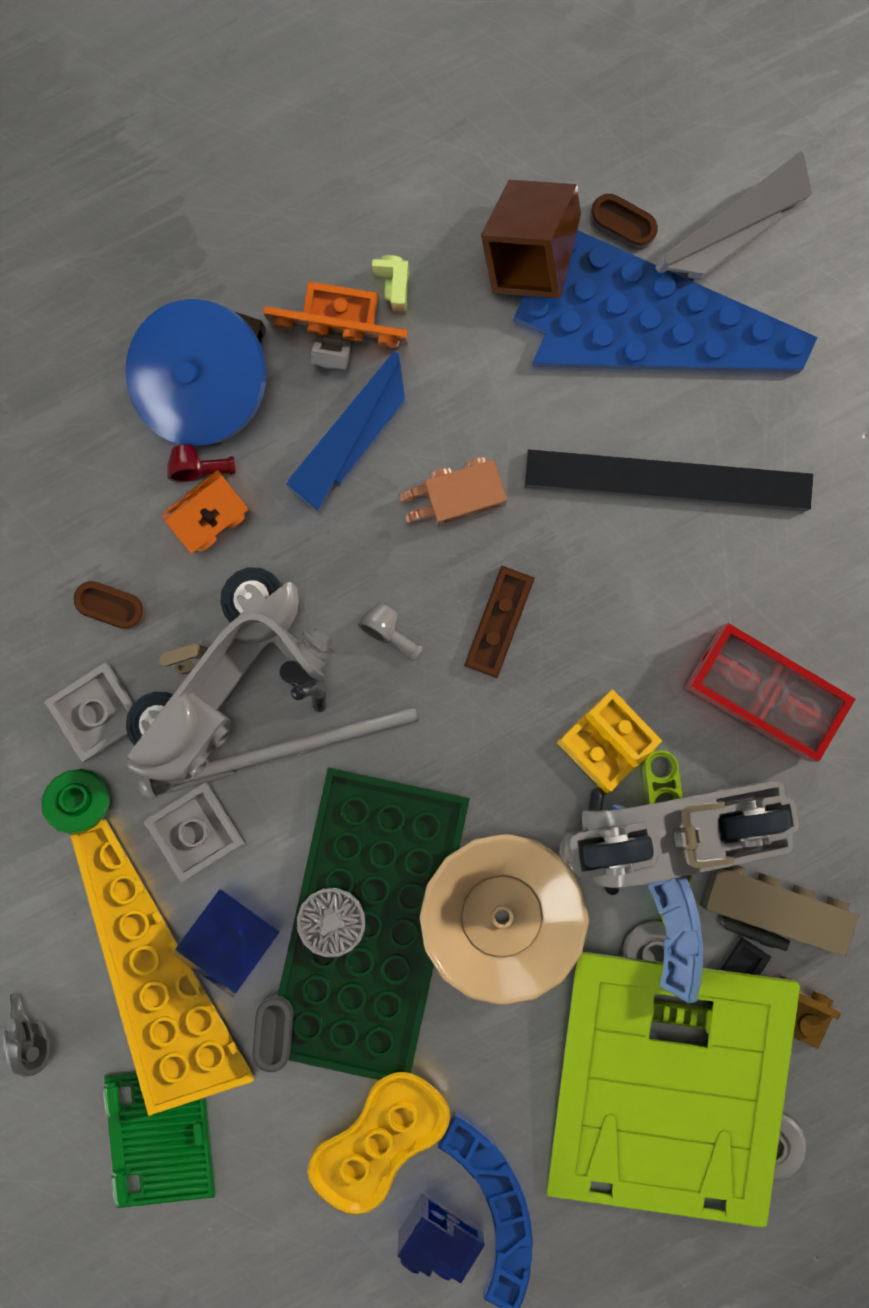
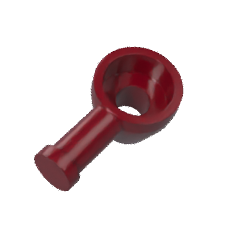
M178 445L171 450L167 464V477L174 482H192L199 480L204 475L213 474L216 470L220 473L235 474L234 456H230L228 459L201 461L193 446Z

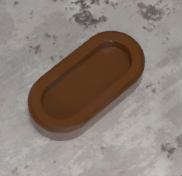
M603 194L592 205L590 219L595 228L633 249H644L653 243L657 235L658 225L650 213L615 194Z
M88 581L81 584L74 593V605L79 613L124 630H131L138 627L145 618L146 610L141 599L95 581Z

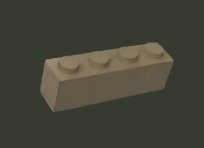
M739 865L710 871L699 904L703 908L846 957L859 918V914L848 910L850 903L828 896L827 902L814 899L815 891L795 884L792 891L779 887L780 879L763 873H759L758 879L744 875L746 868Z

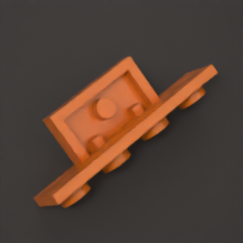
M308 281L303 312L264 306L263 314L267 321H272L271 326L279 329L292 330L293 325L307 327V332L315 335L327 336L328 331L343 333L342 338L351 341L362 342L364 337L378 339V344L387 347H399V343H408V330L375 325L379 293Z

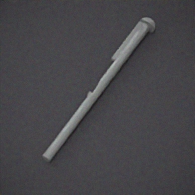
M414 707L208 762L204 771L196 778L192 776L181 781H158L140 777L139 789L144 796L157 798V795L235 775L236 769L295 753L298 755L305 754L314 748L418 721L417 713Z

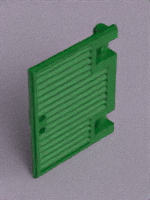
M136 1072L104 1075L105 1086L103 1087L105 1114L108 1117L113 1170L111 1180L113 1201L116 1204V1208L215 1198L206 1097L148 1116ZM130 1086L132 1103L119 1104L118 1089ZM139 1175L140 1191L128 1192L127 1176Z

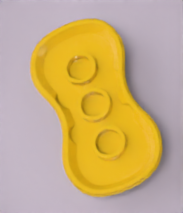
M397 1072L382 1078L371 1089L363 1110L354 1124L341 1134L322 1143L312 1154L307 1169L311 1186L324 1201L343 1213L361 1215L377 1208L387 1197L393 1180L402 1165L414 1155L435 1145L446 1133L450 1121V1109L447 1102L430 1083L414 1074Z

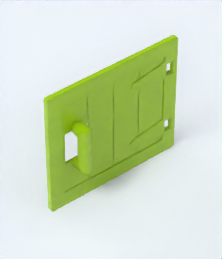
M582 952L575 966L547 1185L548 1196L766 1227L798 1006L799 983L796 980L702 968L701 985L697 999L713 1001V1007L654 1000L655 994L675 996L660 987L663 962ZM658 1022L705 1029L709 1034L708 1045L705 1047L649 1039L651 1023ZM591 1181L612 1184V1194L590 1191ZM705 1197L725 1200V1211L703 1208Z

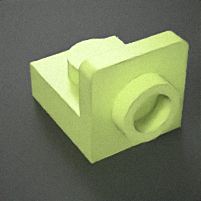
M384 255L381 259H373V275L375 277L392 278L386 279L385 301H391L392 313L406 314L410 273L408 261H402L401 257L395 255Z

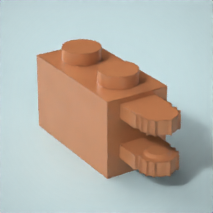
M479 457L465 462V468L451 472L450 468L434 471L430 474L431 479L425 480V485L398 494L400 502H412L418 498L428 496L431 504L430 507L417 509L405 516L407 524L435 517L439 527L506 506L507 498L495 460L485 461L484 457Z

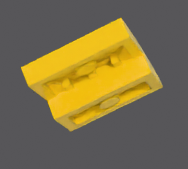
M612 689L556 743L605 794H608L635 767L639 766L662 740Z

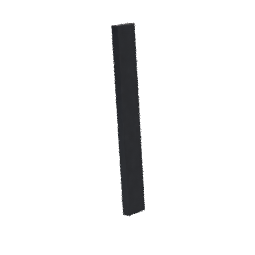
M528 449L524 487L809 511L812 501L813 474Z

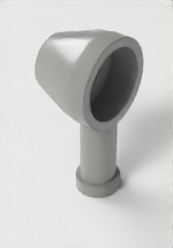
M378 603L364 614L358 623L362 631L380 642L388 643L407 655L411 661L414 662L423 646L420 644L416 645L395 631L398 614L393 609Z

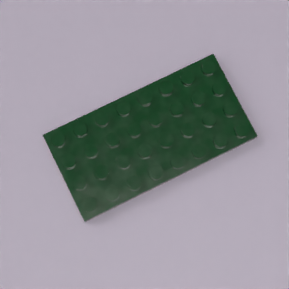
M328 767L278 991V996L286 998L294 1010L289 1061L375 1080H381L397 1072L411 1073L434 964L424 948L419 917L428 882L444 859L460 847L470 798ZM323 888H339L350 892L360 902L365 913V930L361 941L352 951L340 957H324L313 953L303 944L297 931V916L301 905L312 893Z

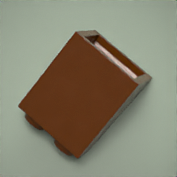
M508 180L481 233L493 293L560 299L581 217L577 184Z

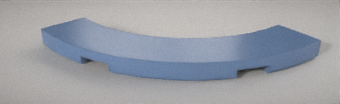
M616 804L612 805L611 810L624 809L626 807ZM686 876L650 883L648 887L655 900L659 915H663L667 936L664 939V963L660 987L687 1003L696 1002L702 977L703 940L701 923L691 887Z

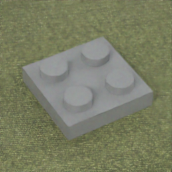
M106 662L43 701L82 763L128 735L126 719L133 702Z
M204 782L143 821L180 883L244 844V841L207 782Z

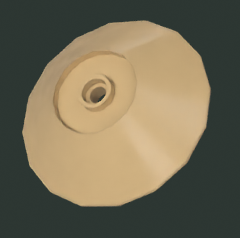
M510 834L474 839L447 856L426 886L419 917L425 951L442 979L470 999L502 1006L535 1000L563 982L582 955L589 924L584 889L566 860L537 840ZM500 910H505L508 913V919L504 923H499L495 919L496 913Z

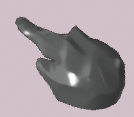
M13 993L10 995L12 1030L10 1032L4 1031V1051L6 1055L4 1059L13 1073L23 1077L34 1076L41 1072L48 1063L50 1053L49 1037L40 1021L34 1022L32 1031L30 1021L23 1011L20 996Z

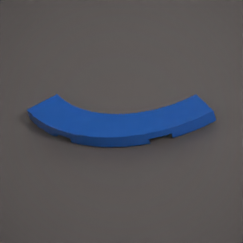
M454 1112L446 1133L438 1142V1148L460 1163L479 1184L491 1211L495 1227L494 1264L489 1282L483 1293V1298L499 1308H520L530 1279L533 1247L531 1220L524 1193L510 1163L500 1149L472 1122Z

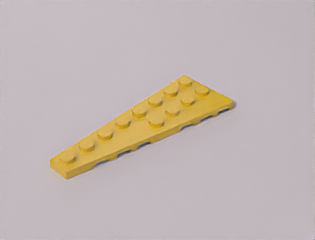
M101 820L96 827L85 833L70 835L148 1116L254 1082L252 1070L107 820Z

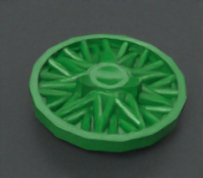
M84 769L68 770L56 776L46 787L41 799L42 813L47 823L58 832L70 835L85 833L96 827L105 817L110 804L109 790L103 779L94 772Z

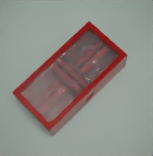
M729 623L719 627L684 686L685 689L809 762H819L856 700V698Z

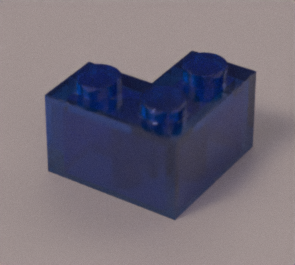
M421 1194L399 1230L397 1257L400 1258L401 1264L412 1273L419 1274V1272H422L430 1277L434 1271L438 1276L447 1281H450L452 1278L461 1284L485 1246L484 1233L426 1195Z

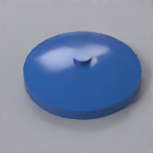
M185 299L164 305L154 311L140 325L128 349L125 373L127 389L132 404L138 415L150 429L171 442L181 445L206 446L228 440L238 434L252 420L263 399L266 386V363L260 342L254 331L242 317L221 304L199 299Z

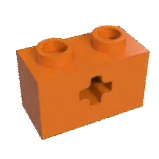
M216 470L162 512L161 515L165 523L192 554L196 550L202 552L208 549L217 540L215 536L226 527L230 530L240 524L245 518L244 513L249 509L222 474ZM204 508L211 511L213 518L209 521L205 517L202 518L200 513Z

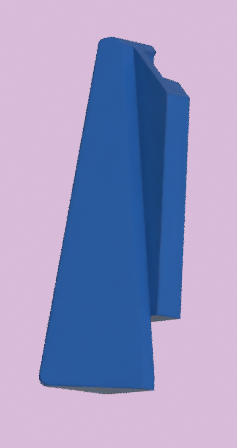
M396 351L389 356L286 482L291 492L316 511H319L334 483L342 485L405 403L400 357Z

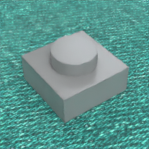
M317 335L311 351L310 364L320 365L331 370H346L352 350V341L337 336Z

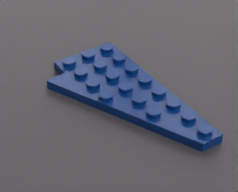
M577 230L560 299L523 296L513 321L545 335L532 363L536 367L800 373L804 369L818 338L667 270L664 273H660L655 269L657 265Z

